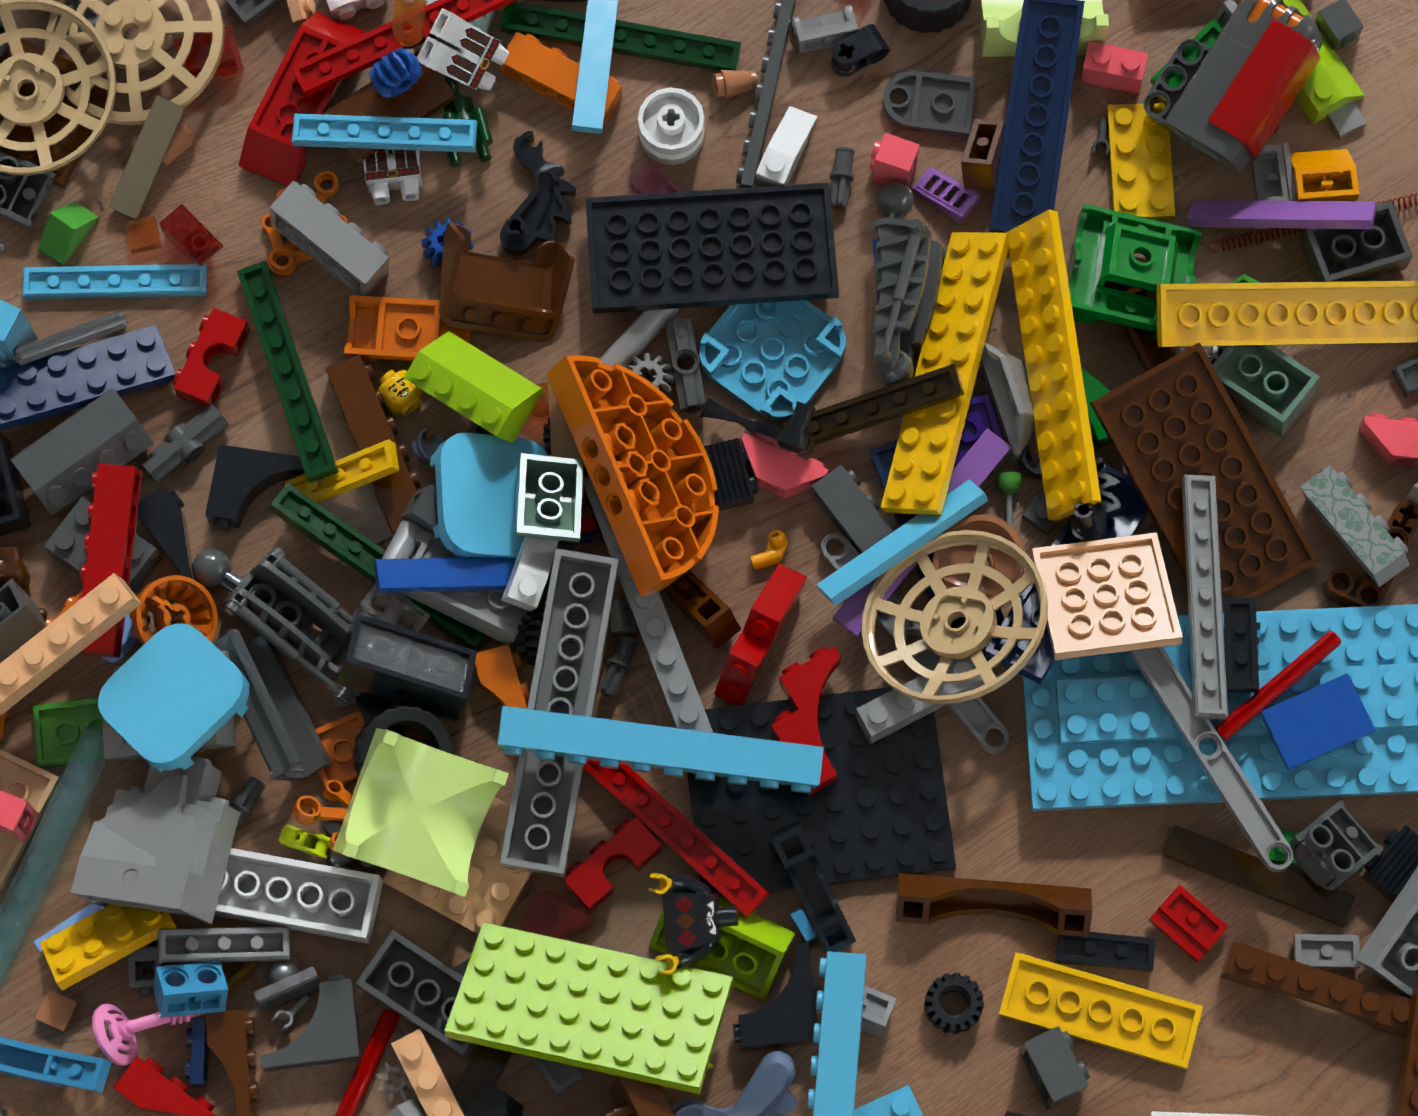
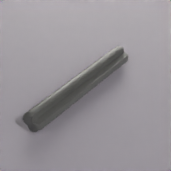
M118 311L27 343L13 350L14 359L18 365H24L114 333L127 327V318L123 312Z

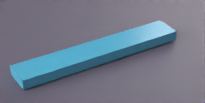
M588 0L572 131L602 134L618 0Z
M294 114L292 144L293 146L475 152L477 120Z
M206 264L23 267L22 296L24 300L207 296L208 267Z
M970 479L947 494L941 516L918 514L819 582L817 586L820 592L834 606H837L986 503L988 498L985 492Z

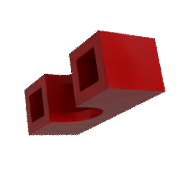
M214 307L210 315L203 317L199 327L201 333L197 341H193L189 345L186 353L187 361L183 369L179 368L173 378V388L177 396L203 408L208 407L210 404L214 406L224 386L221 375L207 368L210 359L219 353H228L238 357L250 333L246 320Z
M637 817L631 821L628 819L622 821L613 830L615 835L610 840L598 842L589 851L591 856L583 863L577 861L565 872L567 875L564 879L565 886L589 913L594 911L614 893L613 886L604 876L605 868L610 862L623 859L630 862L639 871L662 851V845Z

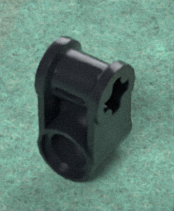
M874 24L866 25L856 33L839 40L834 45L831 60L832 70L839 76H850L868 65L875 64L889 54L890 48Z

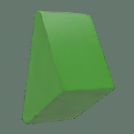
M75 201L50 213L38 245V250L63 266L98 222L99 217Z

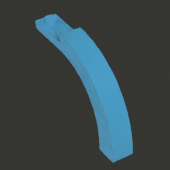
M0 1037L1 1074L60 1088L65 1086L102 1094L111 1067V1061Z

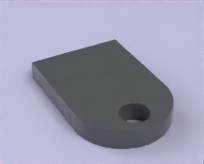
M918 70L901 72L894 76L885 88L883 96L885 114L894 125L904 130L969 138L977 78ZM894 93H902L906 96L907 101L897 105L890 100V96Z

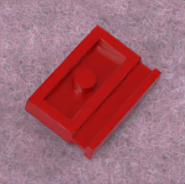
M1180 884L1148 920L1196 963L1199 962L1228 928L1223 921Z

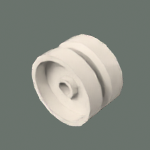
M669 87L657 90L645 99L639 109L638 133L641 147L651 159L660 164L677 165L686 163L697 155L703 146L705 117L702 105L695 96L683 89Z

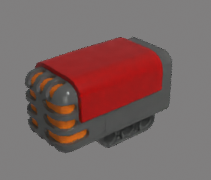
M1241 0L1212 48L1195 39H1187L1181 42L1145 97V112L1154 123L1170 131L1178 140L1239 175L1250 158H1257L1321 58L1318 52L1323 41L1315 20L1309 15L1303 16L1294 6H1286L1283 0ZM1190 51H1200L1199 57L1195 61H1186V55ZM1173 77H1183L1180 86L1169 87V82ZM1166 102V108L1163 112L1153 113V107L1156 103Z

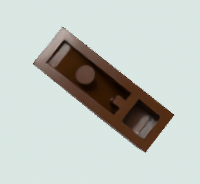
M690 570L663 589L697 630L717 649L741 630L730 607Z

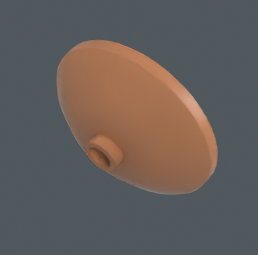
M980 514L965 517L944 532L962 530L984 531L1015 543L1025 552L1018 533L1008 523L991 515ZM977 545L953 546L935 551L933 555L934 568L938 570L953 564L973 563ZM990 548L987 558L989 567L1001 572L1014 584L1022 577L1024 567L1013 557L1000 550ZM970 574L947 577L942 579V582L946 589L967 586ZM983 576L979 591L985 594L990 601L1002 593L1004 589L995 581Z

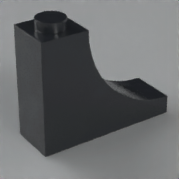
M219 444L205 513L209 524H212V527L226 531L231 530V527L240 528L245 512L259 494L274 484L305 474L300 457Z
M809 943L796 944L794 970L783 991L763 1008L738 1015L739 1024H733L734 1042L735 1044L741 1043L742 1051L819 1044L813 1043L814 1027L818 1021Z

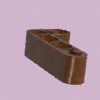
M1412 500L1399 502L1387 521V525L1390 528L1387 532L1393 539L1398 536L1407 548L1418 527V504ZM1403 513L1409 515L1408 522L1402 529L1398 526L1403 518ZM1337 567L1331 570L1326 577L1322 590L1327 599L1344 608L1380 606L1393 578L1378 587L1365 570L1360 575L1347 568ZM1339 579L1343 581L1346 589L1341 591L1335 589L1331 580ZM1365 592L1371 594L1375 603L1367 604L1363 602L1360 594Z

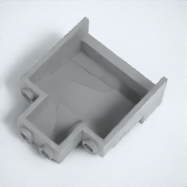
M193 757L192 761L194 764L186 770L180 767L159 772L150 765L144 789L130 786L129 791L116 789L113 803L111 806H108L105 818L93 823L79 858L70 893L103 908L109 904L192 916L202 922L212 924L240 815L239 811L229 806V801L216 798L222 771L211 766V760Z

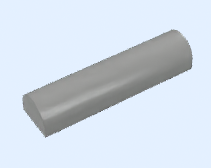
M679 309L644 310L600 358V362L613 366L615 363L623 367L630 365L633 362L634 356L637 357L665 327V323L671 321L679 312Z
M289 927L159 929L157 942L158 964L213 961H288L290 959Z

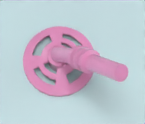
M103 1004L94 1011L92 1027L95 1039L105 1056L113 1063L125 1066L132 1063L137 1056L138 1043L135 1032L167 1023L175 1025L176 1021L179 1024L183 1023V1020L190 1022V1018L203 1016L205 1013L160 1018L158 1012L129 1020L118 1007L112 1004ZM108 1011H113L115 1014L111 1015ZM104 1022L109 1024L107 1029L108 1037L105 1032ZM118 1049L121 1051L129 1050V1055L121 1054L118 1052Z

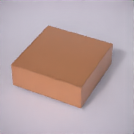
M48 989L34 1019L66 1033L79 1003Z

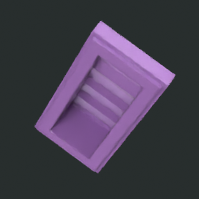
M932 166L928 168L912 188L913 192L959 225L963 223L979 203L980 196L969 188H964V185ZM933 177L937 181L928 191L924 187ZM941 185H944L946 188L939 195V197L935 195L934 193L939 189V187ZM952 191L955 195L949 202L945 201L944 199ZM960 198L963 199L964 202L959 208L954 206Z

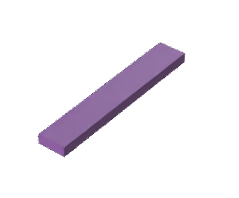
M1192 200L1187 219L1188 227L1373 229L1376 202Z

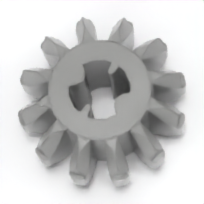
M649 353L644 355V361H640L638 357L634 356L632 359L634 366L625 365V368L632 370L641 377L647 376L649 380L653 379L652 384L664 394H671L672 388L669 384L674 383V376L668 374L671 371L670 364L661 365L662 357L660 355L654 361H650Z

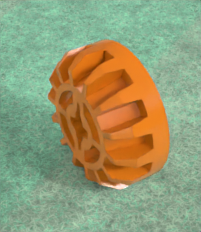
M166 576L148 583L143 591L136 595L142 604L130 612L129 619H133L134 629L131 631L134 638L139 639L142 646L161 629L171 625L172 617L170 614L175 616L172 620L174 624H189L198 629L212 642L218 624L217 608L210 593L199 582L185 576ZM166 599L174 600L179 604L171 605ZM149 611L154 615L156 630L151 633L147 621Z

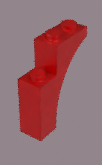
M779 563L753 604L744 629L727 656L714 695L734 705L745 704L779 632L800 598L807 576Z
M835 646L828 650L826 647H822L809 656V661L802 665H799L798 662L793 663L782 671L783 675L779 677V685L795 712L791 713L790 710H787L773 719L775 723L771 724V733L776 741L823 747L818 729V705L828 679L840 665L841 656ZM824 749L820 784L816 789L811 788L810 793H807L808 796L837 780V773Z

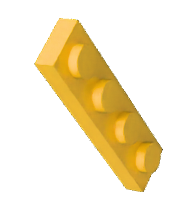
M389 439L335 461L339 470L336 474L309 483L306 474H302L285 481V486L287 483H290L319 504L398 472L396 444Z

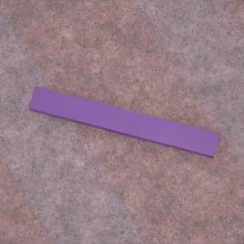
M987 428L953 469L947 494L969 479L980 488L1010 452L1012 446ZM917 561L895 579L883 600L888 601L918 565ZM878 577L851 595L833 616V620L856 638L862 633L864 607L867 597Z

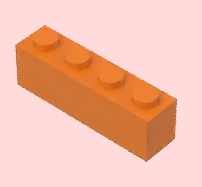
M516 32L506 48L509 51V55L505 63L499 65L500 73L574 111L580 61L576 63L567 58V55L560 49L554 47L550 49L542 45L540 40L533 35H523ZM609 76L603 121L604 127L622 99V87L611 76Z

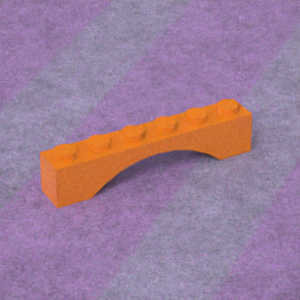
M509 644L478 652L475 666L482 689L497 699L503 706L527 709L525 700L529 699L530 692L527 682H520L517 671L523 669L518 651L511 653Z

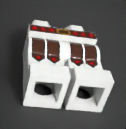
M442 8L429 33L456 46L457 49L454 50L427 36L417 56L419 63L475 90L478 87L490 91L496 76L486 72L491 61L499 65L504 64L509 51L500 45V40Z
M379 149L363 160L368 192L371 193L375 205L391 202L390 190L401 189L402 200L404 201L419 199V190L423 186L419 150H392L393 154H390L389 149Z

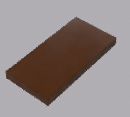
M418 50L417 52L414 53V55L416 56V58H417V56H418L420 50ZM419 63L423 72L421 77L418 78L416 84L410 87V90H406L402 95H397L394 98H384L376 91L371 81L321 115L427 118L456 99V95L438 71ZM344 148L355 164H358L379 150Z

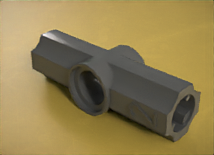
M684 317L675 318L666 322L665 327L680 413H696L703 410L701 404H705L706 401L692 319ZM682 361H690L694 366L689 370H682L678 367V364Z
M210 404L187 424L182 423L174 427L165 436L164 443L139 463L147 474L159 484L182 464L186 465L196 460L203 453L205 445L226 429L229 424L217 408Z

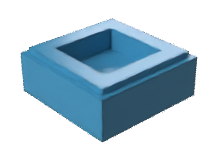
M798 909L791 913V919L805 943L810 945L817 941V933L804 911Z

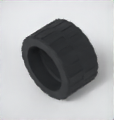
M884 0L888 7L890 15L900 25H904L912 31H920L921 33H937L946 28L953 27L956 22L960 21L964 17L965 12L968 11L971 0Z
M400 706L384 710L372 716V719L368 722H365L361 727L360 733L357 734L352 755L354 756V769L359 776L376 728L387 730L392 726L402 724L416 727L426 735L431 747L453 754L454 746L451 743L450 733L445 729L441 720L433 716L434 714L423 711L418 707Z

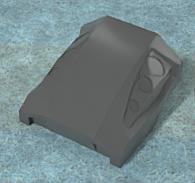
M0 152L1 165L11 167L38 166L29 161ZM51 171L35 175L0 173V216L20 226L31 228L56 174Z
M1342 800L1333 805L1290 841L1294 860L1316 885L1330 891L1336 889L1384 849L1380 844L1377 845L1344 807L1345 803Z

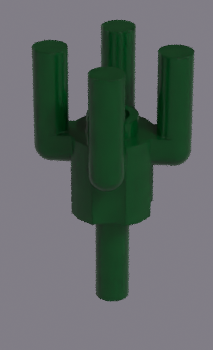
M443 74L444 80L456 95V99L443 107L445 112L443 119L477 120L476 149L481 162L491 160L492 157L488 146L493 144V139L484 109L480 106L474 108L471 97H466L464 94L461 95L458 81ZM447 152L451 167L462 165L459 152Z

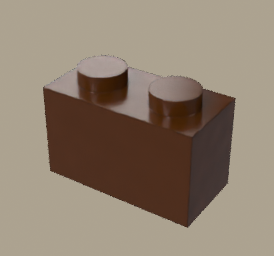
M974 119L961 160L964 188L994 190L1005 128L1004 121Z

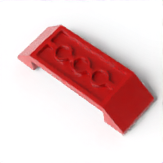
M318 11L300 25L247 128L238 164L239 167L285 187H288L293 180L298 182L307 164L304 154L308 147L293 146L292 144L294 114H323L326 112L342 80L305 97L291 67L367 32Z

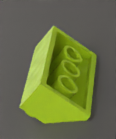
M1283 0L1286 6H1294L1303 16H1311L1301 0ZM1319 27L1318 29L1323 41L1318 52L1321 58L1295 98L1312 125L1324 120L1328 114L1354 100L1356 102L1364 97V93Z
M450 331L421 349L404 376V379L490 433L510 443H514L544 391L543 388Z
M718 897L719 908L734 906L731 902ZM738 909L739 925L721 927L722 939L716 942L714 951L698 963L689 966L695 969L732 976L733 987L765 1001L787 955L795 932L754 913L748 918ZM662 910L648 947L667 954L664 912Z

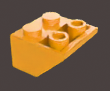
M1348 149L1290 153L1296 201H1357L1360 195L1357 170Z

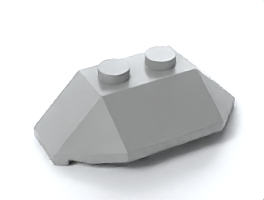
M985 343L979 368L1003 439L1012 446L1009 452L1011 462L1016 464L1021 459L1022 451L1029 444L1035 432L1034 408L1030 397L1027 370H1024L1021 360Z

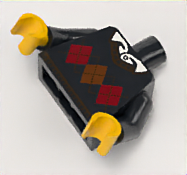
M658 873L650 875L652 878H659L660 885L656 889L649 888V891L662 894L667 954L657 956L655 961L666 960L667 968L664 971L658 972L660 975L671 974L676 969L698 963L714 951L716 942L722 939L721 927L739 925L737 906L719 908L718 894L711 893L708 885L691 876H665Z

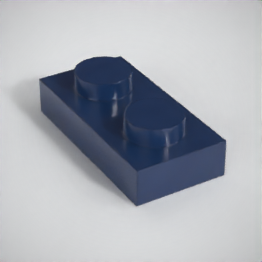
M193 1019L192 1028H187L186 1034L187 1047H191V1060H186L185 1079L190 1080V1085L194 1088H207L209 1047L207 1046L206 1019Z

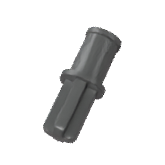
M848 147L836 148L834 172L830 173V179L832 180L830 200L831 205L835 208H844L848 205L850 183L854 180L851 172L855 151Z
M620 635L611 659H608L606 662L609 667L599 689L603 695L613 698L617 694L624 674L630 672L629 665L639 644L636 639L627 635Z
M250 777L236 799L230 800L232 804L230 807L240 812L235 833L247 815H252L250 810L265 789V784L255 777Z

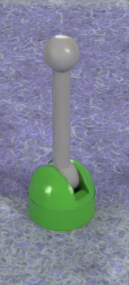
M1001 472L997 474V487L1002 494L1006 495V523L1013 528L1012 495L1020 489L1022 477L1021 473Z

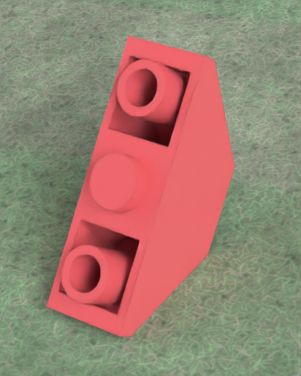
M1379 413L1364 416L1359 425V431L1386 464L1418 468L1417 419L1409 417L1400 418V420L1387 419L1386 415Z
M743 433L741 437V447H744L749 459L748 466L751 474L755 476L757 487L782 498L810 490L814 483L829 473V469H826L825 465L814 458L803 459L797 456V453L764 442L753 434Z

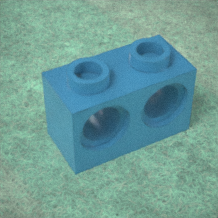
M213 961L156 967L153 991L160 1018L224 1012L228 987L221 962Z

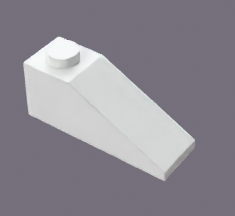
M789 106L768 144L756 171V187L789 185L818 116Z
M524 537L501 601L530 612L537 608L549 576L559 540Z

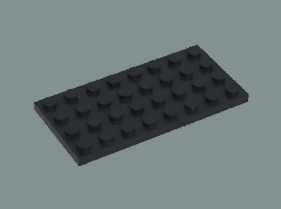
M829 182L585 198L593 314L839 298Z

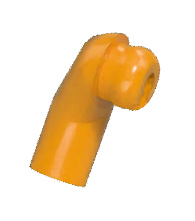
M772 531L768 536L769 541L765 551L750 556L754 571L777 564L783 559L788 547V539L783 531Z

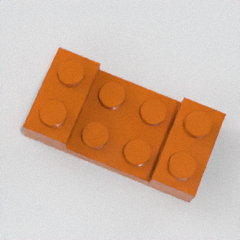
M350 295L348 341L344 348V355L347 360L360 354L363 362L377 363V359L413 361L421 349L448 331L471 344L472 330L446 325L439 313L440 300Z

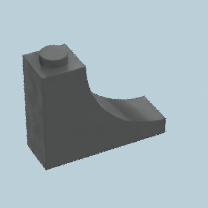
M333 975L327 977V982L319 983V1000L311 1022L304 1032L286 1047L261 1055V1065L265 1072L358 1061L361 1059L356 992L353 980L346 979V975Z

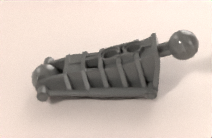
M896 181L884 184L877 191L875 198L877 210L885 218L874 221V228L878 232L880 239L879 242H876L875 285L879 296V305L875 306L874 310L876 313L875 327L873 328V333L876 335V348L874 350L876 363L874 368L879 381L887 386L913 378V362L917 348L922 345L933 316L939 292L942 264H944L946 257L945 250L940 243L931 240V232L922 221L918 219H904L912 210L914 199L909 187Z
M274 548L271 552L267 553L252 567L244 578L231 571L230 561L223 552L209 549L199 553L192 563V574L195 580L206 588H218L221 586L230 592V595L221 604L229 616L237 615L291 661H296L335 693L333 699L338 706L345 707L354 695L359 696L362 693L342 685L339 687L334 683L336 682L339 669L335 663L342 656L345 638L354 618L340 607V603L286 560L285 552L281 548ZM284 617H290L294 621L290 623ZM310 621L322 630L317 637H314L305 630Z

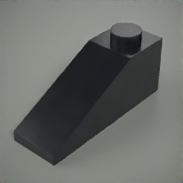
M162 486L139 502L137 516L181 576L195 580L192 574V558L186 518L181 511V508L185 505L175 491L169 494L164 486Z

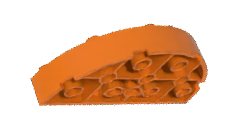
M583 355L565 356L546 375L640 597L654 594L669 586L691 569L704 556L713 540L718 522L719 506L715 505L714 492L717 491V484L712 465L700 438L687 419L682 421L679 415L671 408L674 403L648 380L615 363L613 366L602 363L600 358Z

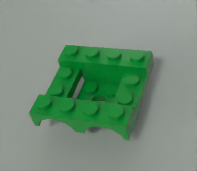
M1083 204L1077 217L1068 280L1074 321L1093 325L1096 319L1151 331L1153 332V339L1157 340V299L1103 287L1107 280L1157 292V284H1195L1196 277L1193 276V268L1202 231ZM1134 254L1144 255L1148 262L1141 263L1137 261Z

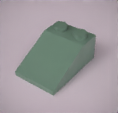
M1273 345L1227 346L1212 365L1227 393L1255 420L1281 437L1318 391L1320 376Z
M521 453L516 474L515 490L517 536L573 542L580 541L583 460Z

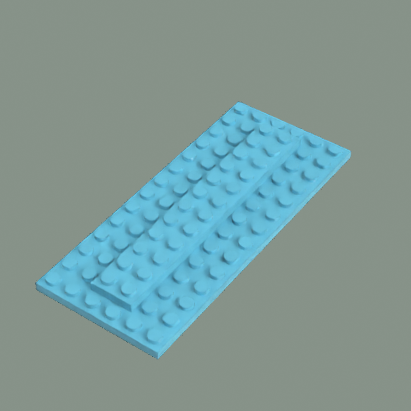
M1418 604L1256 612V621L1261 622L1258 653L1259 690L1328 631L1335 632L1342 641L1333 652L1265 709L1348 673L1376 729L1375 733L1287 771L1259 713L1232 737L1223 742L1260 800L1418 793ZM1223 613V632H1224V650H1225V630H1224V613ZM1177 615L1183 637L1182 644L1163 646V648L1192 692L1189 615ZM1128 651L1056 660L1041 685L1022 676L1032 811L1223 802ZM1256 692L1227 693L1228 716ZM1224 719L1209 720L1215 728ZM1204 739L1199 743V749L1203 754L1213 755L1216 753L1217 746L1212 740Z

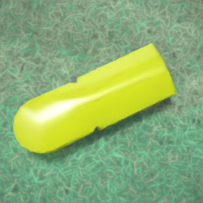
M291 825L283 827L279 836L281 845L324 860L328 858L326 852L331 838Z

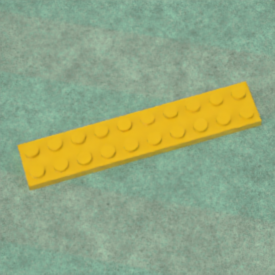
M1048 209L1006 233L1009 235V254L1029 391L1034 408V425L1048 520L1060 521L1073 515L1074 511H1076L1074 506L1080 501L1083 504L1092 503V505L1101 502V494L1058 211Z
M951 233L941 272L936 305L923 341L914 377L955 364L965 395L904 415L881 503V508L885 513L942 515L1009 250V235L1007 233Z
M1418 281L1156 285L1158 347H1191L1199 342L1201 346L1418 343Z

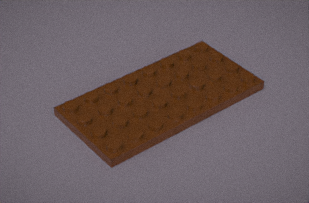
M1200 342L1090 403L1186 580L1182 477L1184 475L1215 476L1222 613H1224L1223 598H1257L1320 562Z

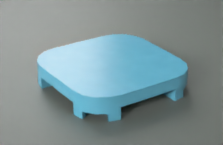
M807 300L730 305L708 333H704L700 341L699 362L703 373L713 383L757 415L772 422H784L792 418L797 405L796 402L799 401L808 405L840 365L845 355L846 336L842 323L835 316L831 318Z
M468 432L455 434L439 445L436 452L431 455L430 467H435L438 512V524L433 527L435 539L440 538L444 546L453 553L452 557L517 558L525 537L516 535L515 520L516 474L520 455L524 453L548 456L544 448L535 441L517 437L514 443H510L495 435Z
M176 623L164 627L153 635L106 681L98 697V707L106 722L154 769L162 772V770H173L182 767L183 770H186L194 764L190 757L232 716L237 713L242 718L249 708L246 703L249 696V686L251 685L237 666L198 629L189 624Z

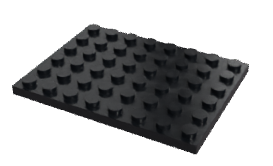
M891 687L821 695L818 705V729L825 753L837 773V780L810 796L807 793L791 791L790 785L779 784L778 789L759 787V781L747 780V785L728 783L727 777L715 776V781L696 779V773L687 772L693 825L768 893L795 889L771 841L770 834L799 821L829 885L899 877V873L918 875L956 870L934 712L872 744H869L855 718L856 708L893 690ZM788 699L704 709L713 733L776 741L771 733V724L775 723L773 719L787 710H790L791 713L795 712ZM700 875V882L708 885L711 893L718 894L720 898H726Z

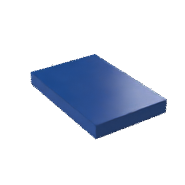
M1348 673L1260 712V716L1287 771L1371 735L1376 731Z

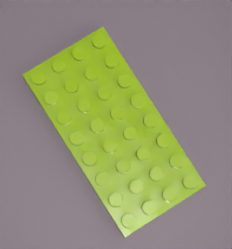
M483 922L444 1030L445 1037L700 1094L733 985V977L691 967L679 968L671 974L660 975L658 972L666 970L667 962L655 961L654 959Z

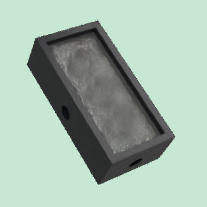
M356 613L345 638L335 683L402 705L418 707L434 715L457 721L468 700L477 651Z

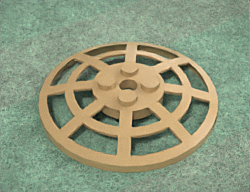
M0 0V17L5 33L0 34V46L9 43L12 53L11 57L0 64V114L4 117L0 124V147L15 151L37 150L40 166L11 167L0 164V173L35 175L50 172L80 157L95 143L105 129L116 97L114 62L106 43L97 29L84 16L72 8L54 0ZM21 9L42 10L58 14L61 18L54 33L39 28L17 29L12 11ZM72 22L81 27L91 37L101 53L102 60L86 66L78 50L65 39ZM37 38L47 40L49 43L41 56L35 53H24L21 39ZM60 48L65 50L73 59L78 68L77 70L63 75L60 74L52 63ZM106 72L108 79L107 100L104 112L100 120L85 114L91 94L90 78ZM81 82L80 103L78 108L75 109L63 103L65 87ZM23 84H35V91L31 96L24 97L20 95V88ZM56 113L70 120L61 131L47 138L44 122L51 119ZM15 125L31 126L35 142H16L6 138ZM78 125L93 131L89 138L75 151L60 160L52 162L50 146L65 139Z
M57 0V2H59V3H61V4H65V2L67 1V0ZM79 0L81 3L76 12L83 16L89 7L99 15L95 28L106 43L114 66L126 70L127 83L116 82V93L129 95L130 112L112 111L107 123L119 125L144 124L150 109L143 110L141 92L156 88L173 76L178 78L187 88L170 101L184 108L195 100L212 80L221 60L225 31L222 13L216 0H206L211 12L212 21H193V16L185 0H174L180 8L183 21L166 22L159 10L168 0H118L109 6L100 0ZM51 12L46 30L54 31L58 14ZM72 22L69 35L65 39L81 55L79 45L94 42L86 32L78 33L79 26ZM129 28H138L139 33L136 38L132 40L124 38V34ZM184 33L181 48L173 59L164 51L168 41V34ZM194 33H213L209 56L201 72L195 78L182 66L191 51ZM45 40V48L49 43L47 40ZM100 56L96 62L102 60V56ZM54 59V61H53L52 63H53V64L56 66V68L58 69V66H57L56 61H55V59ZM155 60L165 67L156 76L140 82V68L150 65ZM102 74L90 78L91 89L96 85L108 91V80L102 78ZM81 83L75 92L69 86L65 87L64 96L76 108H78L80 103ZM91 103L88 104L86 110L87 115L100 120L104 112L103 108Z
M972 530L939 534L884 572L875 581L867 597L862 615L861 631L865 651L870 663L881 679L891 688L908 698L935 704L961 703L979 698L1011 680L1035 653L1043 637L1048 619L1046 586L1037 566L1027 553L1015 543L1001 536ZM977 545L973 563L953 564L936 570L928 557L929 554L953 546ZM990 548L1000 550L1013 557L1026 569L1027 573L1012 584L1001 572L986 566ZM917 561L925 577L909 590L900 605L883 600L895 579ZM970 574L967 586L946 589L942 582V579L947 577ZM983 576L995 581L1004 589L1002 593L990 601L985 594L979 591ZM1034 583L1040 602L1037 628H1021L1023 608L1019 595ZM931 586L936 596L928 602L923 611L912 609L911 607L916 599ZM1011 601L1014 612L1012 627L998 626L996 611ZM878 611L896 617L894 621V639L897 650L881 656L877 652L875 642V620ZM960 617L966 618L965 623L961 627L951 628L954 620ZM906 620L919 623L923 639L908 646L906 645L904 635ZM992 638L1007 639L1001 650L987 662L981 650L987 646ZM1016 641H1031L1021 657L1005 673L996 678L992 669L1007 657ZM930 649L933 653L940 656L935 670L931 671L920 665L913 656ZM970 657L976 667L963 673L947 674L953 660ZM904 661L910 669L918 675L929 679L922 693L915 692L900 684L889 674L885 667ZM981 676L985 685L977 689L959 694L936 695L943 682H963Z

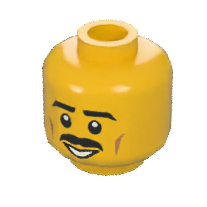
M390 370L379 380L381 385L378 392L382 394L386 407L394 415L403 414V416H407L414 412L423 402L421 399L423 390L404 379L407 370L398 372Z

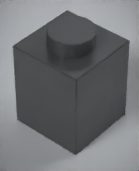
M1338 0L1320 10L1315 20L1335 51L1342 47L1346 50L1354 46L1360 40L1359 36L1364 27L1347 0Z

